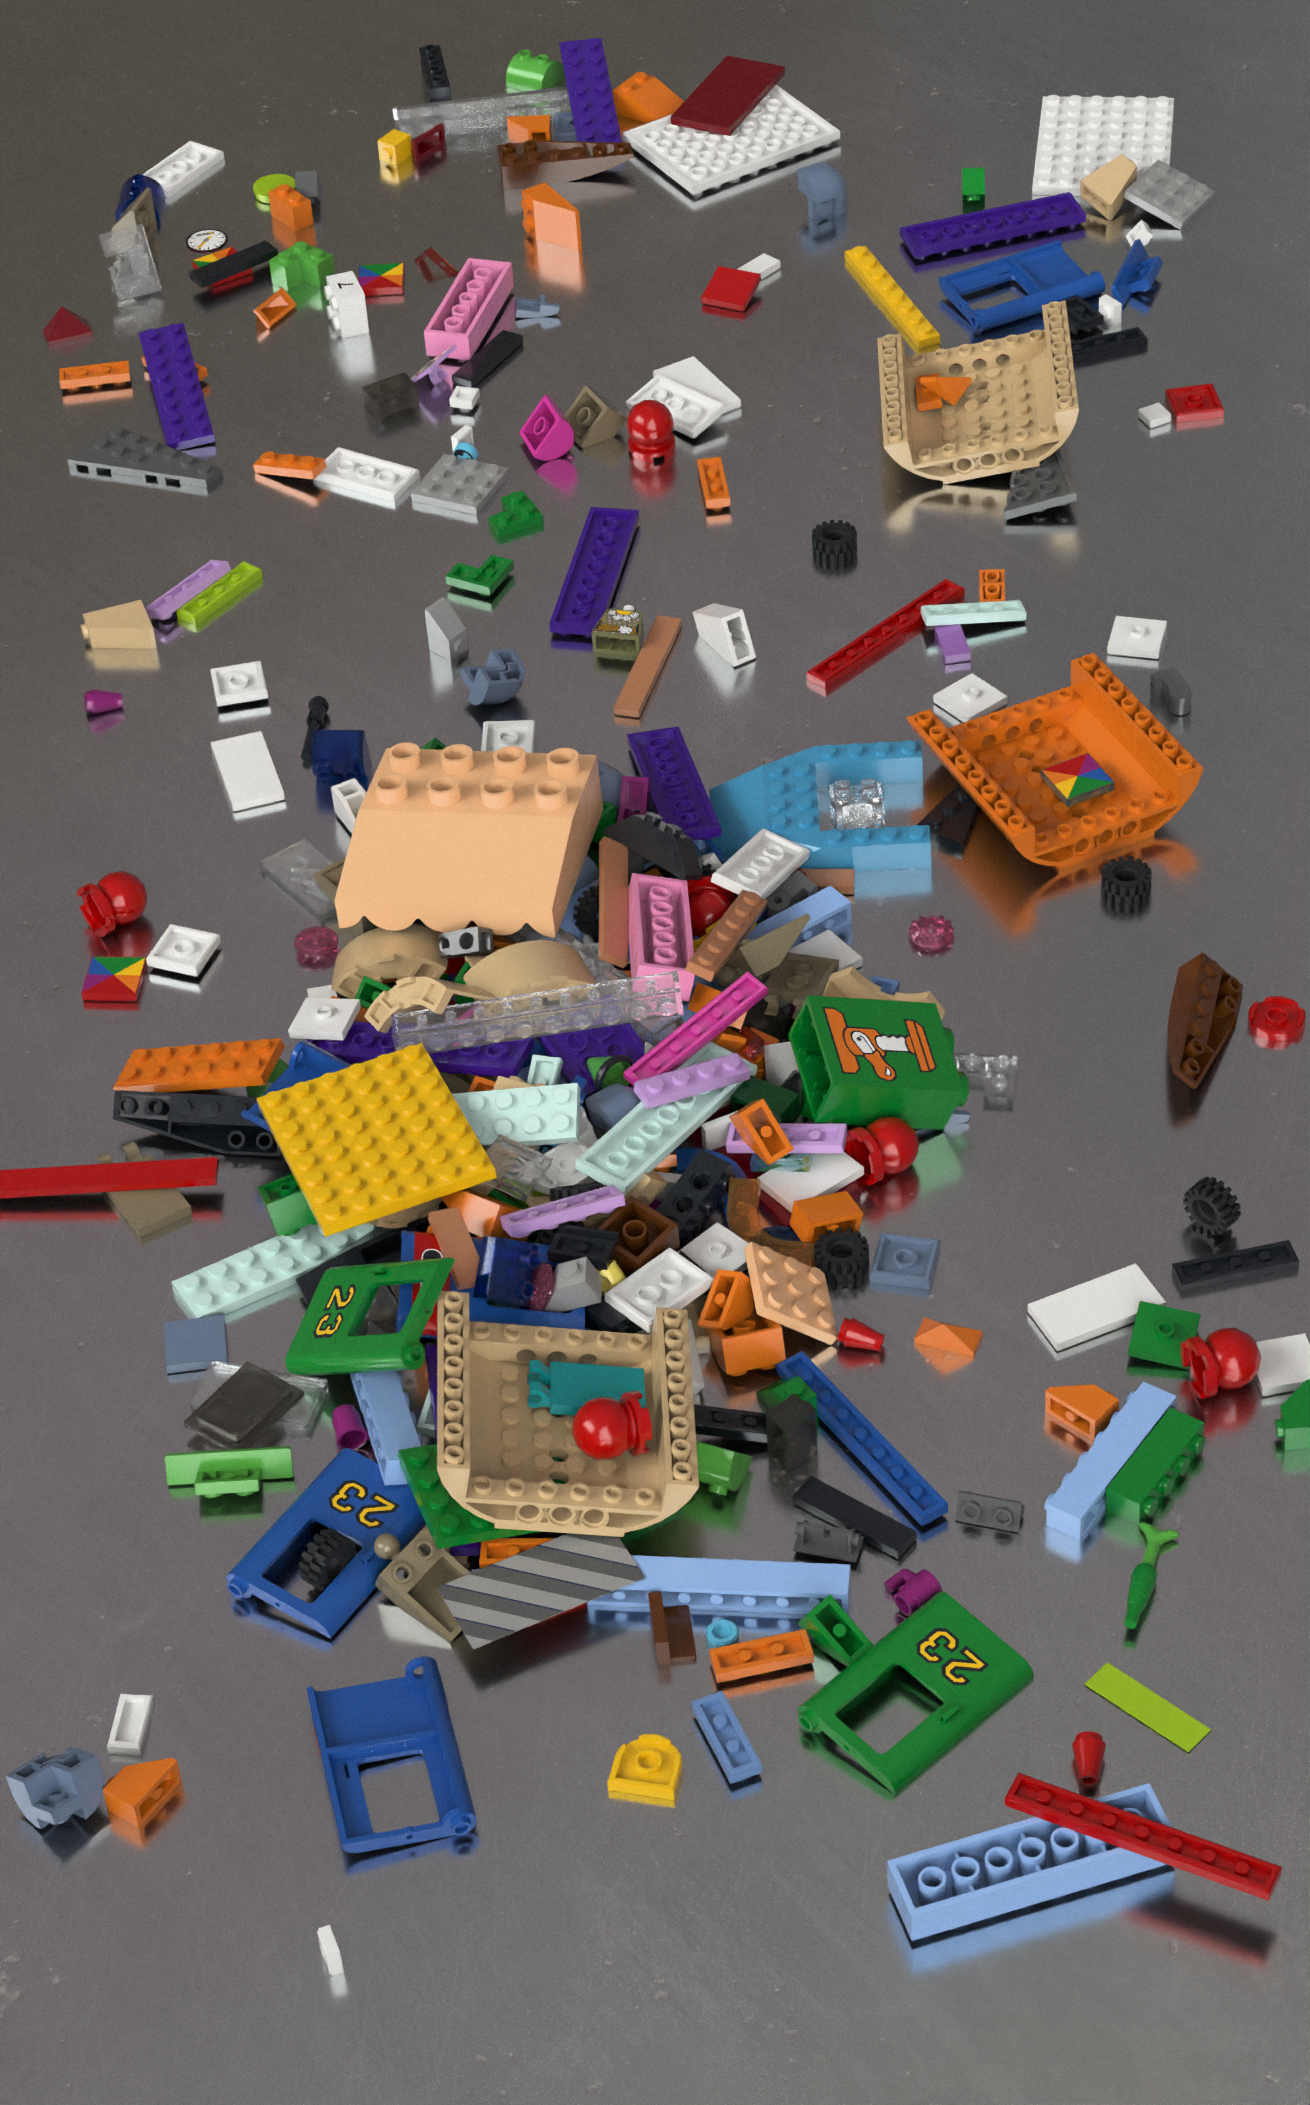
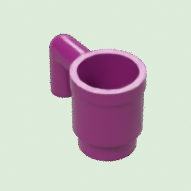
M345 1404L333 1411L332 1425L338 1446L341 1449L357 1450L365 1445L367 1440H370L361 1415L354 1406Z
M904 1568L884 1582L885 1588L890 1593L899 1588V1591L894 1594L893 1598L898 1609L906 1616H910L935 1594L942 1591L941 1585L935 1576L924 1569L916 1574Z

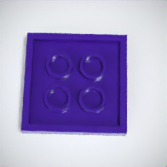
M611 996L536 1032V1038L548 1056L562 1059L563 1063L560 1074L567 1084H571L576 1075L587 1080L582 1091L586 1093L585 1099L597 1093L587 1066L589 1058L626 1055L634 1064L645 1053V1045Z

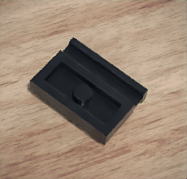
M1078 295L1065 299L1069 330L1074 334H1078L1080 329L1083 331L1090 330L1104 324V315Z
M560 1224L559 1232H556L547 1251L548 1261L563 1263L587 1257L596 1269L607 1270L616 1251V1245L620 1242L619 1232Z

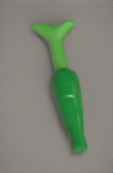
M1139 1523V1527L1147 1539V1546L1142 1563L1135 1566L1130 1578L1127 1614L1124 1625L1129 1629L1137 1627L1139 1617L1156 1585L1157 1570L1154 1565L1159 1548L1164 1543L1178 1538L1179 1533L1176 1530L1160 1531L1151 1524Z

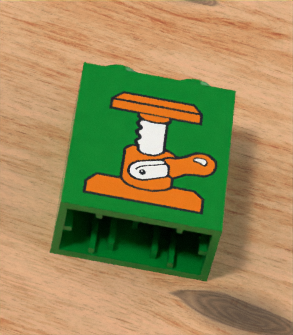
M807 995L788 1035L814 1123L868 1126L881 1117L892 1116L906 1120L913 1128L944 1130L955 1108L962 1107L966 1103L969 1094V1082L967 1075L957 1070L953 1058L954 1035L950 1028L943 1027L936 1003Z

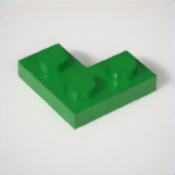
M524 491L513 492L510 495L501 497V505L505 511L488 517L489 526L498 537L543 523L542 513Z
M490 555L480 568L457 563L446 575V584L490 596L514 569L513 560Z

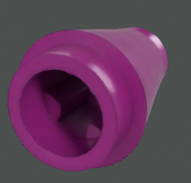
M91 689V691H87L84 694L85 711L92 712V714L122 708L123 706L122 693Z

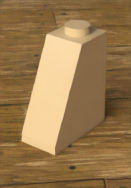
M1123 154L1119 155L1080 180V196L1109 221L1112 220L1125 201V198H1123L1125 190L1136 181V164Z
M142 600L83 614L84 624L80 625L84 640L88 639L92 648H157L154 629Z

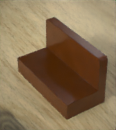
M661 1591L648 1593L657 1665L695 1660L697 1657L689 1606L663 1608Z

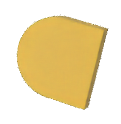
M642 1734L638 1736L639 1739L633 1740L626 1745H621L613 1761L607 1782L608 1790L675 1800L683 1764L682 1755L671 1743V1740L657 1734Z

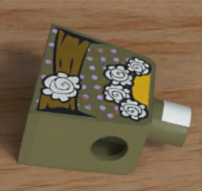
M631 605L624 606L622 610L607 609L592 629L593 652L638 657L644 636L643 614Z

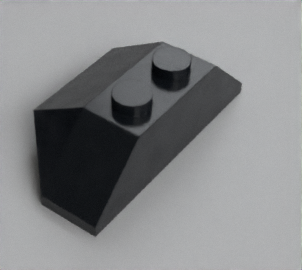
M647 812L646 815H632L605 828L604 834L680 879H701V850L691 837L682 833V828L661 821L662 817L653 812Z

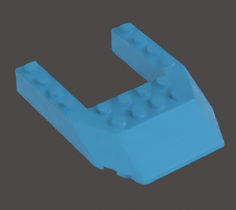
M921 740L813 746L762 765L709 789L710 802L720 823L722 835L713 837L711 840L728 860L764 828L810 850L809 858L800 866L801 869H855V872L931 868L929 825L846 830L833 829L828 831H820L817 788L923 782Z

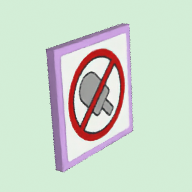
M453 345L429 361L403 386L407 388L426 374L429 375L434 385L442 382V379L448 375L438 365L457 346Z

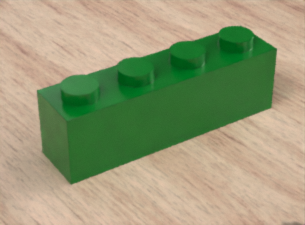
M1170 1407L1106 1488L1105 1511L1138 1526L1147 1515L1152 1516L1161 1497L1170 1493L1178 1475H1183L1187 1471L1192 1457L1195 1454H1200L1206 1443V1437L1203 1436L1204 1422Z

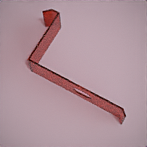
M432 247L414 260L415 264L419 265L428 256L449 277L459 273Z

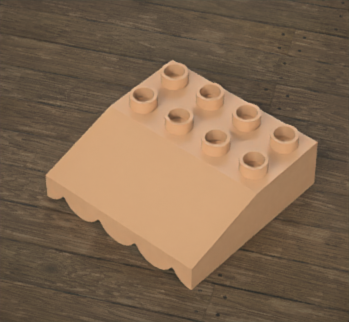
M410 742L399 743L391 748H386L358 810L337 889L335 906L339 928L351 927L358 923L362 916H365L370 922L380 928L396 931L411 926L418 918L429 928L443 933L464 929L470 921H474L479 927L492 929L495 935H510L519 931L525 923H528L538 933L556 938L604 809L597 755L578 754L572 748H558L550 753H526L524 749L518 746H506L498 749L496 752L473 751L471 747L464 744L451 745L443 750L420 749L418 745Z

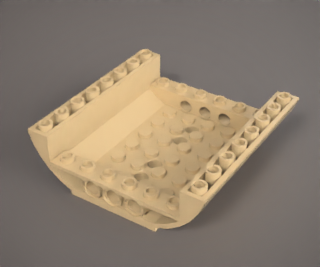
M1066 300L1060 302L1053 301L1042 305L1045 330H1033L1029 333L1009 335L995 340L987 339L980 343L963 344L959 347L938 349L924 354L917 353L906 357L901 333L895 335L888 334L877 338L883 445L891 458L906 470L928 479L943 481V485L1040 466V461L1052 455L1069 437L1076 424L1079 412ZM939 373L940 377H971L970 385L955 406L942 398V408L918 411L915 377Z
M441 1291L437 1299V1471L442 1484L450 1496L463 1508L477 1517L494 1523V1528L624 1537L626 1532L643 1529L661 1522L676 1513L699 1489L687 1310L656 1307L651 1335L469 1321V1293ZM539 1360L547 1367L550 1366V1361L644 1368L646 1407L649 1410L652 1426V1440H646L645 1447L648 1446L650 1452L644 1455L633 1456L626 1450L621 1456L608 1461L595 1460L586 1456L576 1445L572 1435L574 1416L562 1415L563 1417H554L550 1414V1407L531 1408L528 1406L527 1396L530 1394L527 1384V1373H531L529 1372V1361ZM552 1457H560L564 1461L557 1462ZM559 1479L564 1481L565 1484H556L553 1480Z

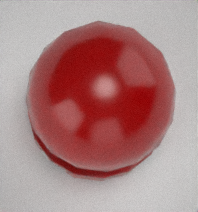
M643 400L634 405L629 412L626 422L630 436L627 441L628 451L632 453L634 459L642 462H654L653 458L664 456L665 459L669 458L676 449L675 437L672 434L674 420L669 408L657 400Z
M125 871L107 874L99 880L97 886L89 883L77 890V896H82L84 903L79 906L83 917L92 930L98 928L101 931L99 932L100 937L114 932L116 924L124 925L137 920L142 916L147 905L148 896L144 883L136 875Z
M711 873V877L703 876L700 880H687L692 936H699L700 938L704 936L706 928L720 920L736 899L735 893L711 882L713 873Z
M892 1116L881 1117L868 1125L866 1129L856 1127L847 1131L849 1135H847L844 1152L864 1167V1175L858 1178L863 1185L870 1186L878 1183L883 1179L884 1174L893 1175L903 1172L913 1164L918 1155V1136L913 1127L904 1119Z
M1237 1328L1218 1329L1210 1333L1205 1341L1199 1336H1193L1181 1343L1183 1368L1190 1367L1194 1381L1188 1383L1199 1399L1216 1396L1218 1387L1224 1390L1239 1389L1253 1380L1259 1371L1261 1354L1256 1341L1249 1334Z
M639 1391L625 1392L621 1395L620 1401L612 1397H597L583 1404L574 1416L572 1435L579 1449L588 1457L606 1461L621 1456L626 1450L633 1456L649 1453L650 1449L648 1446L645 1447L646 1440H652V1426L648 1407L641 1408L639 1399L643 1397Z

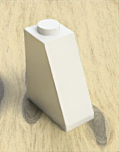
M713 603L692 612L699 636L731 666L735 667L756 658L743 609Z

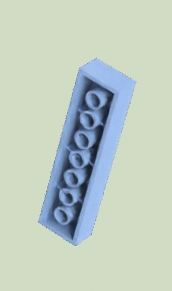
M1150 1783L1094 1799L1172 1827ZM1033 1817L888 1860L887 1880L888 1888L911 1940L914 1941L1167 1864Z

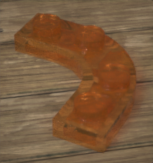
M730 1178L727 1203L729 1230L748 1243L752 1241L761 1246H767L777 1253L793 1257L797 1261L813 1267L815 1243L785 1241L773 1238L763 1230L759 1223L758 1214L761 1181L759 1179Z

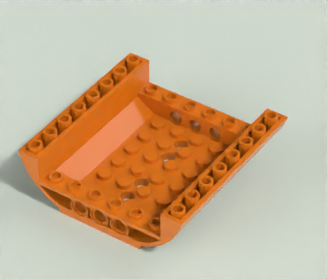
M1095 653L1071 660V686L969 720L965 723L947 728L931 709L906 717L916 735L1023 857L1037 864L1056 866L1058 870L1153 837L1154 832L1166 824L1187 802L1203 772V767ZM1088 753L1113 782L1067 799L1042 770Z

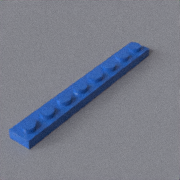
M803 1351L776 1364L777 1374L781 1378L799 1376L815 1392L817 1397V1416L921 1526L948 1512V1503Z

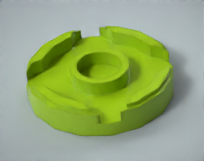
M271 174L261 177L253 185L255 197L261 202L270 203L268 191L283 184H288L295 189V179L285 174Z

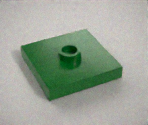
M1140 1301L1127 1356L1183 1368L1181 1343L1197 1335L1201 1314Z

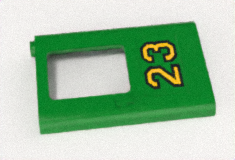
M447 1257L331 1267L327 1269L320 1280L285 1358L287 1370L294 1376L417 1370L425 1360V1349L419 1341L429 1317L433 1313V1308L455 1259ZM422 1283L400 1332L357 1336L379 1286Z
M941 1591L798 1707V1721L808 1732L812 1731L818 1734L823 1731L847 1754L896 1795L1033 1679L1034 1673L1029 1663L954 1598ZM895 1665H900L943 1702V1705L887 1752L880 1754L838 1719L836 1713Z

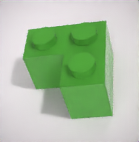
M303 241L296 242L293 246L269 260L272 284L283 287L287 291L303 281L321 288L327 284L326 276L335 275L333 255Z

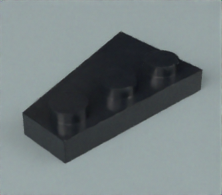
M958 784L917 825H929L931 840L962 852L964 841L969 836L971 824L976 818L980 807L964 788Z

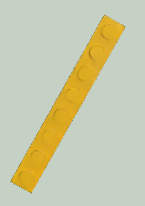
M857 246L851 250L844 251L845 260L919 349L940 343V334L866 246Z

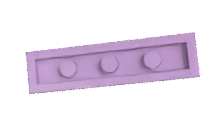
M210 560L145 607L148 617L159 620L170 618L174 611L231 571L228 561Z
M733 1053L636 1081L633 1091L646 1108L650 1109L749 1080L751 1070L737 1053Z
M730 1123L726 1140L727 1153H755L743 1141L733 1123ZM778 1123L794 1148L789 1153H844L848 1134L846 1124Z
M610 1185L500 1216L501 1227L511 1237H526L535 1230L554 1229L560 1223L567 1221H583L589 1215L596 1213H611L617 1207L624 1206L625 1199L624 1194L618 1188Z

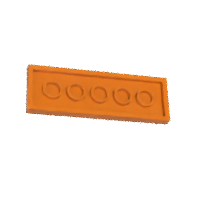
M281 1038L133 1050L113 1089L114 1091L167 1093L266 1085L285 1045Z

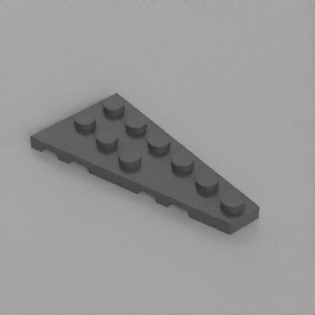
M117 425L111 427L104 434L67 459L69 467L77 468L78 465L88 466V470L92 471L104 468L110 469L111 474L144 479L147 475L157 476L158 481L166 482L167 479L179 480L180 484L208 488L223 477L222 468Z
M1059 448L1052 455L1040 461V466L1012 471L1010 493L1007 494V507L1004 508L1005 520L1033 512H1042L1048 508L1059 505L1064 506L1070 502L1078 501Z

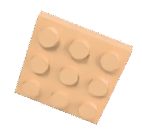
M751 1241L744 1251L757 1315L832 1345L837 1340L838 1333L825 1273L816 1267L803 1264L793 1257H787L767 1246H761Z

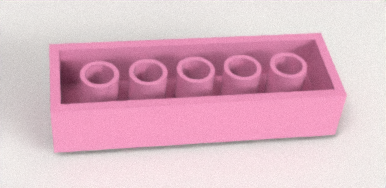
M475 258L467 259L424 330L426 355L437 357L453 345H456L457 348L446 358L465 361L473 357L514 287L511 262Z
M632 873L628 889V937L632 993L642 997L653 996L667 998L671 1001H689L695 974L685 970L688 961L694 954L687 880Z

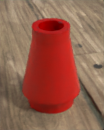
M854 1317L852 1320L844 1318L837 1341L844 1343L843 1347L880 1352L885 1334L877 1332Z
M1091 1731L1081 1732L1075 1736V1741L1072 1743L1079 1773V1782L1086 1786H1093L1100 1782V1771L1106 1744L1099 1733Z

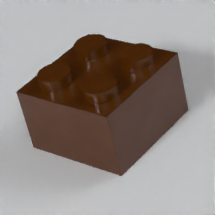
M630 1196L625 1201V1205L619 1207L598 1228L600 1230L619 1232L620 1242L616 1245V1251L612 1259L616 1261L626 1277L633 1274L669 1247L674 1251L680 1247L678 1224L633 1196Z

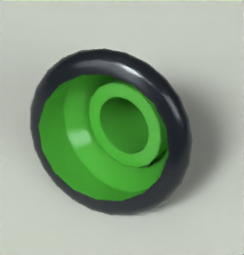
M628 1056L591 1057L587 1060V1066L594 1081L596 1092L617 1083L627 1086L631 1085L624 1078V1071L633 1065L632 1060Z

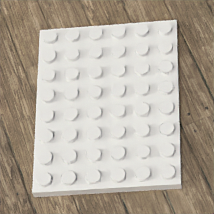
M778 85L771 89L730 136L672 125L671 115L623 132L624 142L630 143L633 149L691 194L702 193L709 188L720 186L722 183L736 180L743 175L757 172L764 167L775 165L777 162L794 158L798 154L812 151L814 148L828 145L840 139V130Z
M1057 95L1043 96L1032 195H1058L1070 192L1073 196H1080V180L1121 154L1136 164V180L1158 159L1170 165L1174 98L1165 96L1158 98H1146L1144 96H1137L1135 98L1123 96L1102 97L1099 95L1092 97H1081L1078 95L1070 97H1059Z

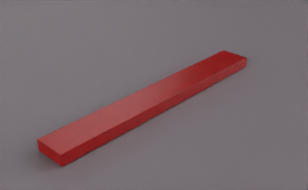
M947 579L943 580L807 671V680L826 690L922 625L924 620L921 616V606L953 604L965 596V588Z
M218 1157L0 1170V1198L217 1185L219 1161Z
M1019 1772L1005 1796V1806L1267 1901L1270 1900L1282 1874V1867Z

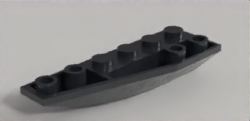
M115 1090L114 1120L222 1154L281 1157L282 1154L271 1132L241 1116V1112L243 1110L248 1111L257 1102L256 1098L258 1097Z
M443 1200L438 1204L440 1207L438 1210L448 1209ZM428 1216L418 1218L408 1223L406 1227H377L297 1278L296 1283L307 1306H309L323 1274L331 1267L400 1262L401 1231L426 1232L428 1226H430ZM469 1232L471 1237H475V1234Z

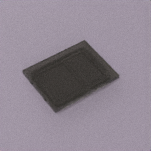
M247 1361L183 1422V1427L225 1450L251 1448L304 1396V1391Z

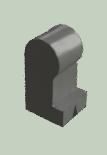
M1172 667L1151 673L1150 693L1153 697H1162L1168 704V709L1172 714H1188L1191 711L1190 700L1192 690L1176 668Z
M797 870L767 897L769 918L818 892L817 885Z
M476 926L439 934L440 958L454 959L470 955L492 954L494 952L493 930Z

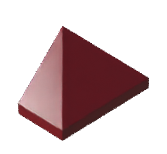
M443 123L436 125L411 141L414 161L420 160L446 144Z
M61 306L43 330V335L48 345L52 346L93 336V331L86 319Z

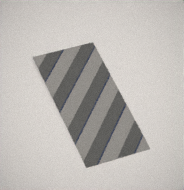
M567 1533L437 1587L471 1647L476 1649L645 1577L619 1537Z

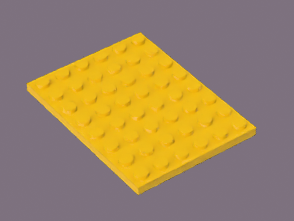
M422 1043L409 1045L393 1053L382 1054L375 1059L356 1063L348 1068L333 1073H326L321 1077L306 1082H299L294 1086L279 1091H272L256 1098L258 1107L325 1237L497 1178L495 1167Z

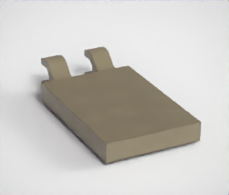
M788 952L781 964L765 983V986L768 987V994L762 998L768 1002L765 1015L777 1016L781 1002H786L796 1006L792 1019H796L807 995H822L830 975L839 970V960Z
M134 1141L123 1145V1149L127 1153L125 1156L127 1162L156 1161L151 1154L142 1157ZM108 1153L96 1157L100 1164L113 1163ZM177 1188L105 1192L139 1238L192 1214L190 1204Z

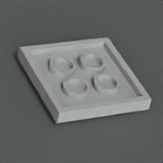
M1158 159L1125 190L1123 198L1181 230L1213 199L1215 191Z
M443 454L411 492V498L413 502L477 516L509 477V469L496 464Z

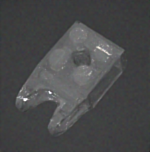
M868 778L861 780V783L837 780L834 781V784L828 785L831 829L837 831L846 830L847 828H883L886 826L885 796L882 782H877V779Z

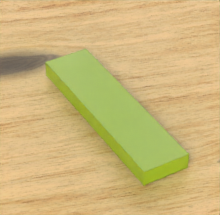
M243 561L177 609V618L196 626L263 577L262 569Z

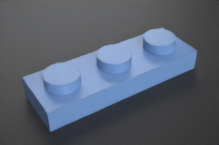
M723 1691L692 1701V1711L730 1784L762 1773V1764Z

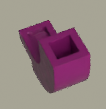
M622 776L617 822L632 815H646L647 812H650V805L648 804L651 778Z

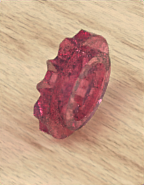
M932 913L930 917L920 915L919 920L912 921V925L909 928V936L919 946L936 948L946 945L952 940L954 927H952L951 920H945L943 915L933 917ZM929 928H934L933 934H930Z
M323 926L307 928L301 931L294 940V946L297 949L298 955H305L307 960L312 957H316L318 960L320 956L329 957L330 952L337 951V944L339 943L336 932Z
M542 1263L536 1268L535 1274L532 1275V1282L528 1293V1305L531 1310L542 1311L543 1308L547 1307L551 1299L555 1274L550 1264Z

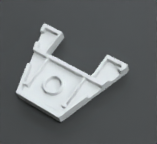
M580 1106L579 1142L561 1143L528 1164L518 1157V1162L504 1178L549 1196V1189L592 1184L596 1180L575 1169L576 1160L598 1141L593 1127L587 1119L584 1108Z

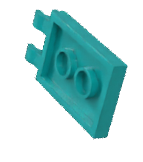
M529 1361V1372L531 1373H527V1384L530 1394L527 1396V1403L531 1408L550 1407V1414L575 1416L581 1406L589 1400L597 1397H612L620 1401L623 1393L639 1391L643 1397L639 1399L641 1408H646L644 1368L550 1361V1366L547 1367L542 1361Z

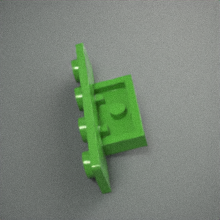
M290 1446L168 1453L165 1456L167 1485L195 1484L196 1495H204L207 1498H216L225 1493L247 1496L259 1491L262 1479L294 1477Z

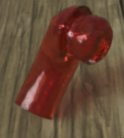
M746 1026L739 1031V1034L747 1038L745 1044L748 1046L743 1050V1055L749 1060L755 1061L758 1055H762L765 1042Z

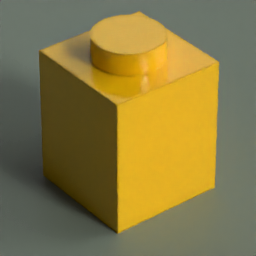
M393 129L377 140L379 159L398 165L413 154L410 134Z

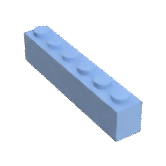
M397 1371L350 1373L384 1485L408 1484L400 1466L398 1451L422 1446V1435L415 1428V1413L409 1410V1395L407 1392H403L402 1374L397 1373Z
M1144 1381L1136 1391H1131L1123 1408L1112 1415L1108 1427L1104 1432L1100 1431L1097 1434L1093 1446L1088 1452L1084 1451L1081 1454L1074 1470L1065 1474L1061 1486L1056 1493H1051L1048 1496L1044 1505V1510L1047 1511L1046 1525L1077 1540H1081L1105 1509L1106 1488L1171 1407L1176 1410L1177 1396Z

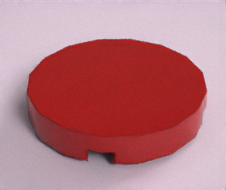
M1283 996L1266 997L1265 1001L1260 1003L1256 1001L1248 1011V1026L1252 1033L1261 1039L1275 1042L1291 1040L1300 1035L1305 1028V1011L1298 1007V1003L1293 999Z

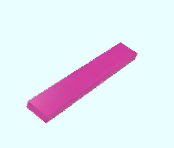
M747 971L624 1071V1078L634 1086L636 1081L676 1070L768 994V987Z

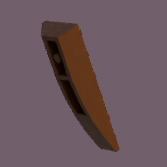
M527 140L521 143L506 142L497 145L503 190L527 188L543 182L548 185L570 182L597 174L634 158L631 144L624 142Z
M1203 952L1179 967L1168 1019L1167 1042L1172 1072L1192 1089L1199 1086L1233 1029L1243 985L1238 979L1232 977L1216 961L1209 958Z

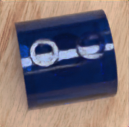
M136 174L129 178L121 189L116 210V222L128 206L146 188H151L156 221H160L165 201L162 186L156 180L142 174Z
M312 730L311 766L314 776L322 780H330L333 777H344L347 780L368 777L371 758L365 730Z
M483 1236L473 1297L510 1308L528 1309L529 1301L534 1294L533 1278L535 1268L540 1260L538 1254L539 1247L512 1239Z

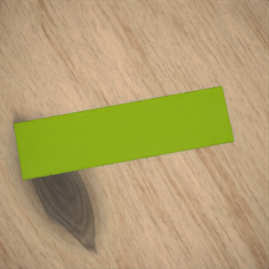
M1108 1662L1084 1684L1187 1752L1192 1750L1211 1731L1210 1728Z

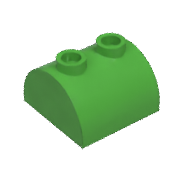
M521 50L509 63L506 73V87L543 96L565 77L563 65L558 61L549 59V56L546 54L535 56L531 54L530 50Z
M696 1441L699 1482L709 1484L708 1491L724 1496L727 1495L728 1490H738L748 1473L752 1456Z

